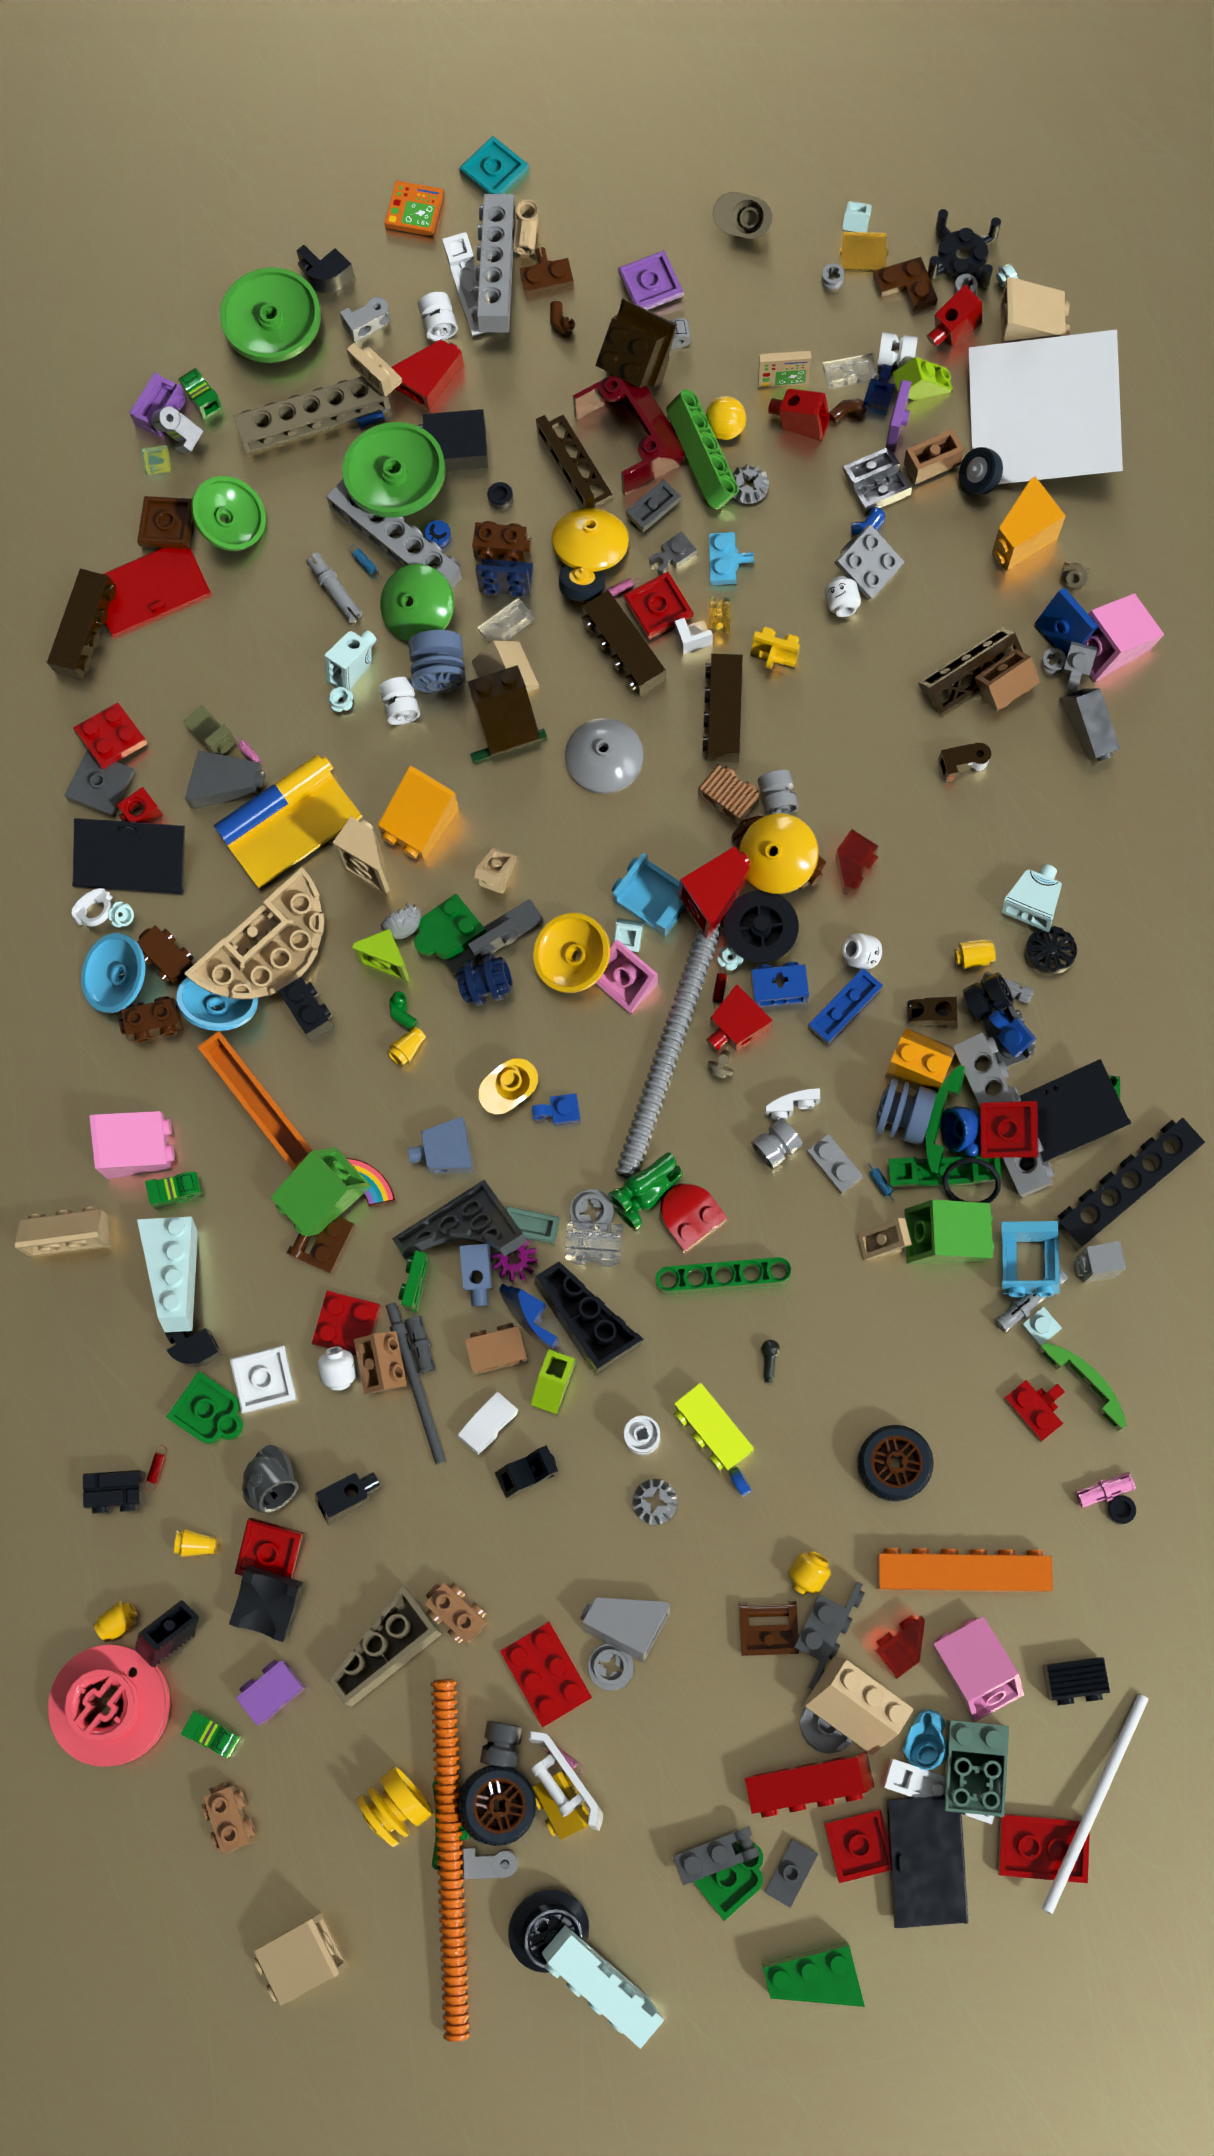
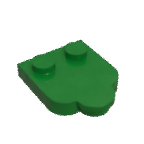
M455 893L420 919L418 926L420 933L415 937L414 945L420 954L426 956L436 954L441 959H452L467 949L469 943L487 932Z
M200 1371L197 1372L166 1416V1418L201 1442L208 1444L214 1443L220 1438L226 1440L234 1439L240 1435L243 1429L242 1419L237 1414L240 1408L237 1397Z
M736 1842L731 1843L735 1854L743 1852L741 1845ZM757 1846L759 1856L693 1882L723 1921L757 1893L762 1886L763 1876L759 1869L763 1864V1853L759 1846Z

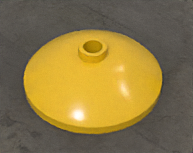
M581 508L571 511L561 517L553 528L552 547L556 556L564 564L576 570L585 568L590 572L608 569L616 565L624 557L628 549L629 537L625 525L614 514L602 509Z
M784 813L770 814L754 822L744 834L739 852L743 851L747 855L751 863L747 880L756 888L771 894H785L803 886L814 873L819 855L818 843L811 828L799 818ZM773 847L778 848V853L775 856L770 854V850Z
M566 913L557 916L544 926L536 939L533 952L535 969L542 981L557 991L576 993L586 990L594 985L605 972L610 958V943L604 928L593 918L581 913ZM581 952V958L576 961V955Z

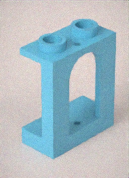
M1058 1221L1001 1222L1003 1294L1017 1298L1023 1297L1025 1294H1037L1039 1297H1051L1054 1294H1060ZM1017 1242H1045L1044 1280L1018 1281Z

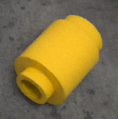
M979 939L961 942L958 944V948L954 949L956 964H961L963 969L986 966L996 960L992 940Z
M119 1601L97 1618L98 1621L93 1626L98 1636L104 1642L114 1641L137 1624L135 1617L138 1616V1613L131 1603L127 1602L125 1604Z

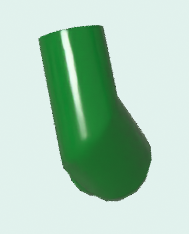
M400 991L395 992L389 1000L390 1016L393 1020L411 1031L416 1026L418 1020L407 1013L406 995Z

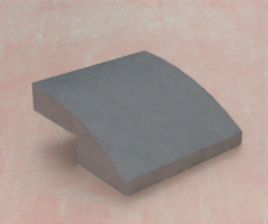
M889 447L843 466L848 483L865 514L870 513V510L874 507L881 508L912 495V487L900 471V463Z

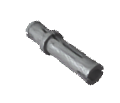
M320 553L312 554L317 564L310 557L306 560V564L318 577L317 582L319 585L326 588L349 623L357 621L351 611L358 619L363 613L336 578V572L327 566Z
M1059 1268V1280L1061 1285L1064 1281H1067L1068 1277ZM1025 1294V1296L1019 1299L1015 1298L1011 1301L1012 1305L994 1319L996 1325L1004 1333H1007L1019 1320L1030 1316V1311L1046 1297H1039L1036 1294Z

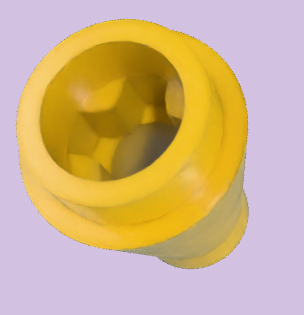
M413 1027L411 1031L389 1045L390 1049L387 1051V1054L399 1066H404L405 1063L409 1064L426 1036L419 1028Z
M187 1529L177 1531L174 1554H181V1557L214 1554L216 1537L206 1536Z

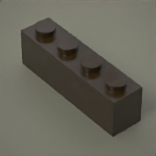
M80 568L47 660V664L54 672L84 679L85 673L89 671L93 650L97 648L100 641L99 633L101 627L108 619L110 602L116 596V585L108 575Z
M609 590L582 606L583 617L581 619L583 624L589 631L593 630L597 635L596 641L603 651L607 649L611 655V663L617 671L622 670L626 676L624 680L631 691L636 690L639 696H642L666 681V669Z
M711 654V663H706L705 679H710V687H705L704 703L710 704L709 712H704L703 728H709L708 736H703V752H708L707 762H739L742 654Z

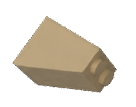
M1007 277L1000 304L1001 343L1070 335V325L1065 323V318H1068L1069 302H1065V291Z
M321 1913L254 1951L256 1957L253 1958L260 1974L264 1973L269 1982L267 1990L271 1999L274 2002L278 2000L280 2006L339 1975L347 1967Z

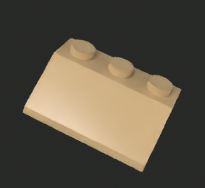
M350 817L333 841L341 864L345 870L388 895L390 888L380 845L376 839L377 836L372 830L373 826L363 819L357 821Z
M96 1206L85 1207L83 1212L72 1213L71 1210H61L56 1212V1216L45 1217V1214H32L28 1216L29 1219L20 1220L15 1239V1248L29 1257L111 1246L108 1214L102 1209L99 1210V1207Z
M833 1656L803 1705L871 1755L900 1733L914 1710L851 1662Z

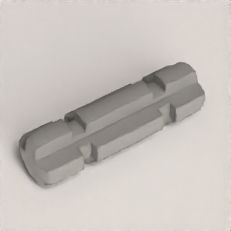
M985 972L981 980V985L983 984V980L993 974L990 972ZM1004 978L1013 998L1018 997V1000L1024 1003L1030 1002L1034 993L1032 988L1025 985L1020 987L1019 983Z

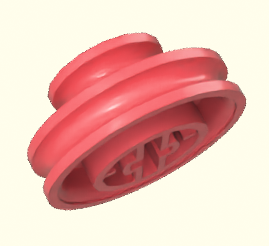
M119 1645L95 1646L74 1656L57 1675L52 1685L48 1702L50 1726L60 1746L78 1761L102 1767L126 1764L146 1754L162 1736L170 1714V1691L166 1678L159 1666L156 1664V1667H151L134 1648ZM133 1667L137 1669L135 1677L129 1675V1670ZM105 1683L101 1688L94 1687L96 1684ZM103 1698H111L107 1702V1705L111 1708L110 1712H102L106 1707L101 1702Z

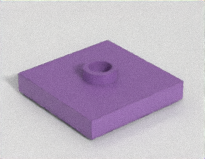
M664 250L618 268V273L631 301L647 310L683 296V289Z
M903 380L900 383L886 448L889 447L892 452L896 450L902 425L907 426L910 410L906 409L911 381Z

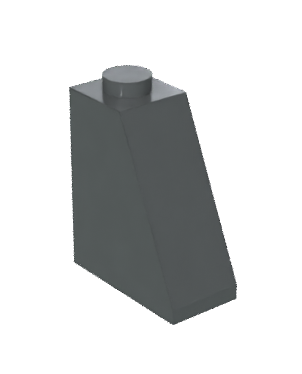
M1083 688L1059 698L1087 758H1097L1098 761H1102L1112 757V752L1120 749L1101 689Z
M198 750L185 800L190 808L196 809L257 796L259 788L264 786L265 772H263L259 762Z

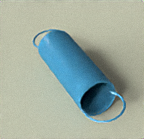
M361 549L354 550V553H351L353 557L372 575L377 567Z
M878 1167L872 1168L869 1174L884 1197L889 1195L892 1199L890 1194L893 1190Z

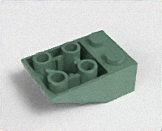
M947 1720L945 1740L947 1744V1756L945 1758V1811L1004 1817L1009 1726Z

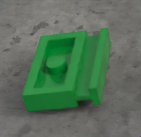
M415 1250L414 1257H409L406 1266V1273H409L407 1284L402 1283L398 1299L402 1300L401 1305L405 1310L412 1312L417 1311L430 1262L428 1255L424 1252Z

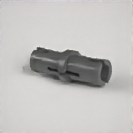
M415 1316L404 1320L411 1342L409 1347L414 1353L418 1373L424 1374L436 1370L429 1347L431 1346V1341L427 1339L422 1316Z

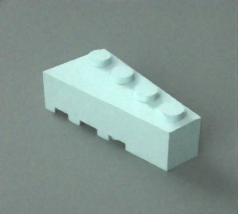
M193 1218L137 1219L158 1320L164 1332L192 1331L198 1231Z
M566 1925L543 1950L542 1955L547 1962L545 1968L556 1978H559L561 1975L567 1981V1987L575 1995L585 1997L588 2000V2005L597 2014H603L618 2032L624 2033L640 2049L664 2021L646 1994Z

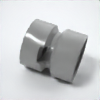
M789 770L771 771L758 778L760 794L765 797L763 799V806L766 816L776 813L791 814L799 809L796 793L791 792L794 784Z
M783 1118L778 1119L769 1127V1134H760L751 1141V1145L756 1153L771 1169L776 1168L783 1162L785 1153L792 1155L803 1146L797 1133Z

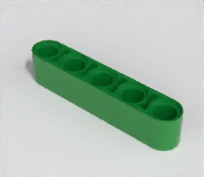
M780 1257L667 1266L657 1272L655 1281L657 1289L664 1295L774 1287L788 1282L791 1275V1266L786 1259ZM776 1265L782 1266L786 1271V1275L782 1278H776L771 1274V1268ZM746 1268H754L759 1276L755 1280H747L743 1275V1271ZM720 1270H726L730 1273L731 1279L728 1282L721 1283L716 1279V1273ZM691 1273H700L704 1279L699 1285L691 1284L688 1281V1276ZM669 1274L674 1276L676 1282L672 1287H664L660 1283V1279L664 1275Z

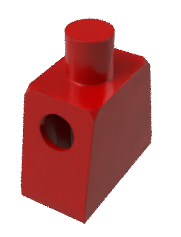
M966 285L936 312L934 316L935 328L927 335L930 343L937 347L946 340L953 346L983 323L982 301Z
M788 389L783 400L775 398L770 400L768 413L780 416L783 429L818 441L823 440L830 422L825 393Z
M736 985L711 1016L710 1025L716 1031L706 1041L715 1051H718L727 1042L735 1050H738L768 1031L772 1027L773 1020Z

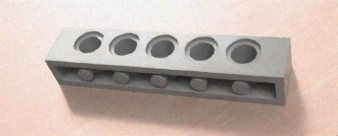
M484 194V205H479V220L483 221V223L478 225V240L482 241L481 245H477V261H480V265H476L475 276L476 281H479V285L474 286V299L478 301V306H473V321L478 322L479 332L509 333L515 229L514 194Z
M343 479L326 496L329 507L401 567L411 564H424L427 566L438 564L439 566L435 569L446 577L452 589L462 579L459 562L452 556L447 557L444 555L441 548L434 541L428 542L423 537L422 532L414 525L410 527L404 522L403 517L388 518L376 516L364 511L360 507H354L355 502L349 496ZM375 518H382L380 522H372ZM395 533H400V534H401V535H400L399 537H397V538H392V537H391V536H392L393 534H395ZM412 549H420L417 553H409Z
M982 1032L953 1046L961 1066H965V1075L979 1106L980 1103L1021 1101L1016 1087H1010L1006 1079L1010 1074L1003 1061L999 1063L995 1053L999 1052L993 1037L988 1038ZM981 1058H989L990 1065L988 1069L979 1071L977 1068L978 1061ZM999 1082L1001 1085L999 1094L990 1096L988 1093L990 1084ZM1039 1138L1038 1158H1034L1035 1165L1031 1170H1023L1022 1160L1024 1158H1003L1017 1191L1022 1197L1054 1184L1051 1177L1055 1176L1050 1162H1044L1040 1152L1044 1151Z

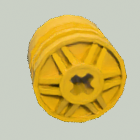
M394 1766L380 1778L382 1787L385 1790L383 1794L373 1786H370L367 1790L372 1801L364 1794L356 1798V1802L367 1824L380 1838L382 1837L392 1847H396L400 1843V1838L396 1831L404 1838L410 1835L404 1822L408 1819L413 1825L419 1827L433 1815L431 1807L417 1787L401 1769Z

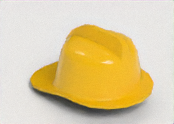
M512 1058L505 1061L482 1080L478 1089V1099L481 1106L493 1114H504L512 1110L535 1091L538 1084V1073L535 1067L525 1059Z

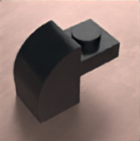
M305 245L296 250L299 259L298 266L306 274L309 284L317 292H336L355 278L352 263L336 248L321 260Z
M207 1328L188 1337L186 1331L164 1332L171 1344L176 1343V1345L167 1349V1352L176 1361L186 1366H205L223 1356L213 1334Z
M546 1445L536 1449L522 1459L505 1465L496 1471L495 1475L505 1497L509 1498L552 1478L558 1472L555 1458Z

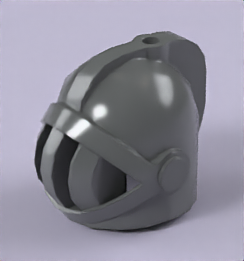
M274 1445L265 1446L260 1450L256 1457L248 1463L243 1474V1498L249 1507L258 1512L270 1513L280 1509L295 1496L299 1489V1484L294 1478L288 1456L280 1447Z

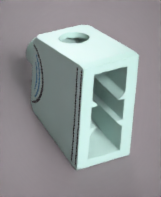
M365 630L359 636L353 631H349L324 655L326 681L336 688L344 687L349 691L354 687L372 662L371 647L377 641L374 634Z
M1044 864L1039 873L1026 870L1005 897L1002 913L1049 932L1062 886L1061 882L1054 880L1057 873L1056 868Z

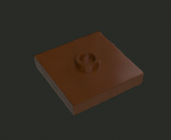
M144 496L137 540L138 545L142 547L189 549L193 527L191 514L192 499Z

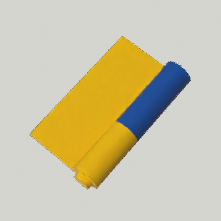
M318 754L213 825L258 889L338 835L350 817L357 821L363 818L330 772L333 767L325 756L320 758Z

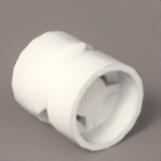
M432 292L423 296L418 302V308L427 338L432 341H439L440 339L446 340L456 334L458 327L455 316L452 313L449 296L444 292Z
M882 332L877 366L891 368L895 364L899 369L915 358L918 337L903 335L900 339L897 337V334Z
M392 678L384 681L379 686L382 701L386 704L384 709L389 724L403 725L419 718L420 711L417 700L413 698L415 692L410 678Z
M647 1416L632 1418L624 1429V1440L628 1449L640 1456L649 1455L654 1452L661 1440L660 1428L657 1422Z

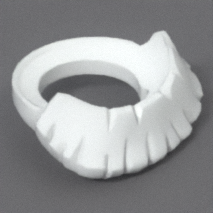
M102 888L89 891L76 901L71 911L72 917L78 925L85 924L86 926L93 927L103 923L108 918L109 909H112L111 902L113 896ZM96 902L104 904V909L100 915L95 918H87V909Z

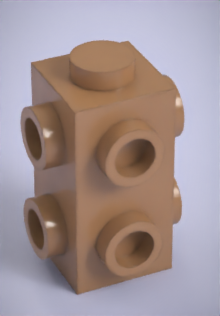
M445 1582L441 1586L437 1583L426 1594V1597L429 1599L425 1603L429 1608L426 1613L436 1623L439 1624L443 1621L450 1627L447 1633L459 1644L462 1641L470 1643L487 1624L488 1621L483 1618L487 1613L475 1602L472 1605L468 1604L463 1599L466 1593L454 1582L450 1586Z
M226 1782L209 1788L211 1794L203 1797L205 1803L202 1804V1811L206 1821H211L214 1832H211V1839L215 1849H220L221 1854L253 1842L252 1836L255 1835V1828L251 1818L246 1819L243 1807L246 1806V1801L242 1790H237L236 1785L227 1788Z

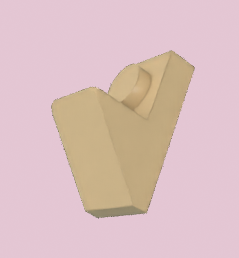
M492 848L475 870L474 878L479 879L478 885L502 893L517 856Z
M897 1218L857 1233L864 1260L900 1253L904 1251V1247L912 1245L905 1218Z

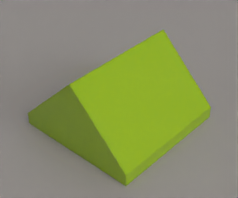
M390 929L353 944L352 949L359 963L408 982V972Z

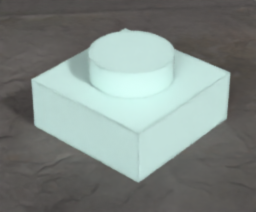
M1045 1307L1041 1308L1021 1325L1039 1347L1062 1329Z

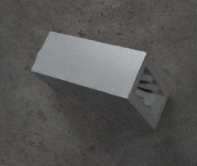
M596 1597L592 1605H586L580 1619L583 1620V1631L644 1663L670 1614V1604L663 1601Z

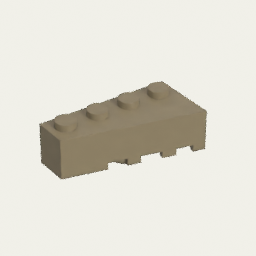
M402 1585L389 1605H386L380 1613V1617L370 1629L368 1628L362 1636V1640L353 1651L351 1650L328 1682L342 1702L352 1707L441 1636L442 1633L411 1591Z

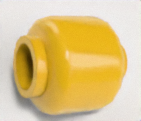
M812 1550L809 1553H800L788 1572L790 1579L794 1582L792 1587L803 1595H807L808 1592L819 1593L831 1575V1570L828 1566L829 1561Z

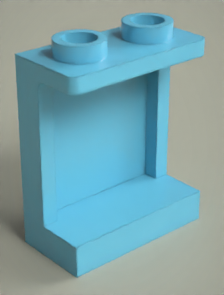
M642 853L639 858L635 857L627 867L629 872L623 879L619 878L613 885L611 890L613 892V902L665 937L686 909L678 896L680 881L650 862L648 855Z

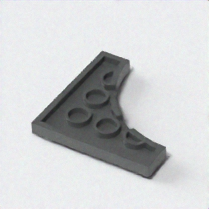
M485 1180L392 1238L405 1260L414 1255L415 1250L422 1251L451 1241L472 1240L483 1242L496 1248L503 1256L516 1251L520 1246L528 1242Z

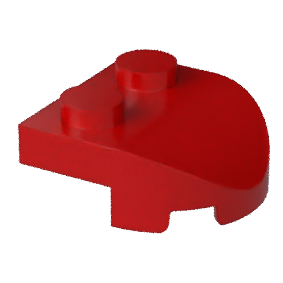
M677 1184L671 1187L661 1198L660 1221L683 1251H686L728 1218L711 1194L694 1184Z

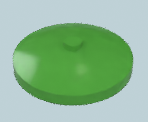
M269 267L251 271L240 277L230 286L221 303L220 322L228 343L235 351L253 361L274 363L297 356L312 343L320 327L321 309L316 292L307 280L293 271Z
M405 422L383 423L366 430L351 443L342 464L344 484L355 504L370 514L388 518L407 516L427 506L439 493L446 471L444 456L436 439L423 428Z

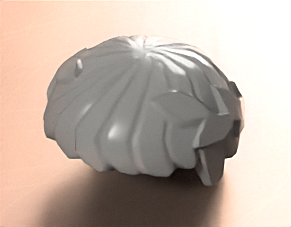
M407 903V908L391 913L380 925L381 930L390 929L394 939H404L413 934L418 928L421 919V912L415 904L412 906L410 903Z

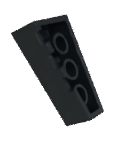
M557 1262L536 1275L535 1286L594 1375L642 1344L644 1339L627 1326L622 1318L615 1315L598 1296L596 1297L562 1263Z

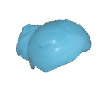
M932 1709L924 1710L916 1716L914 1725L910 1727L903 1747L907 1761L922 1770H934L944 1762L947 1756V1744L942 1734L946 1723L943 1716Z

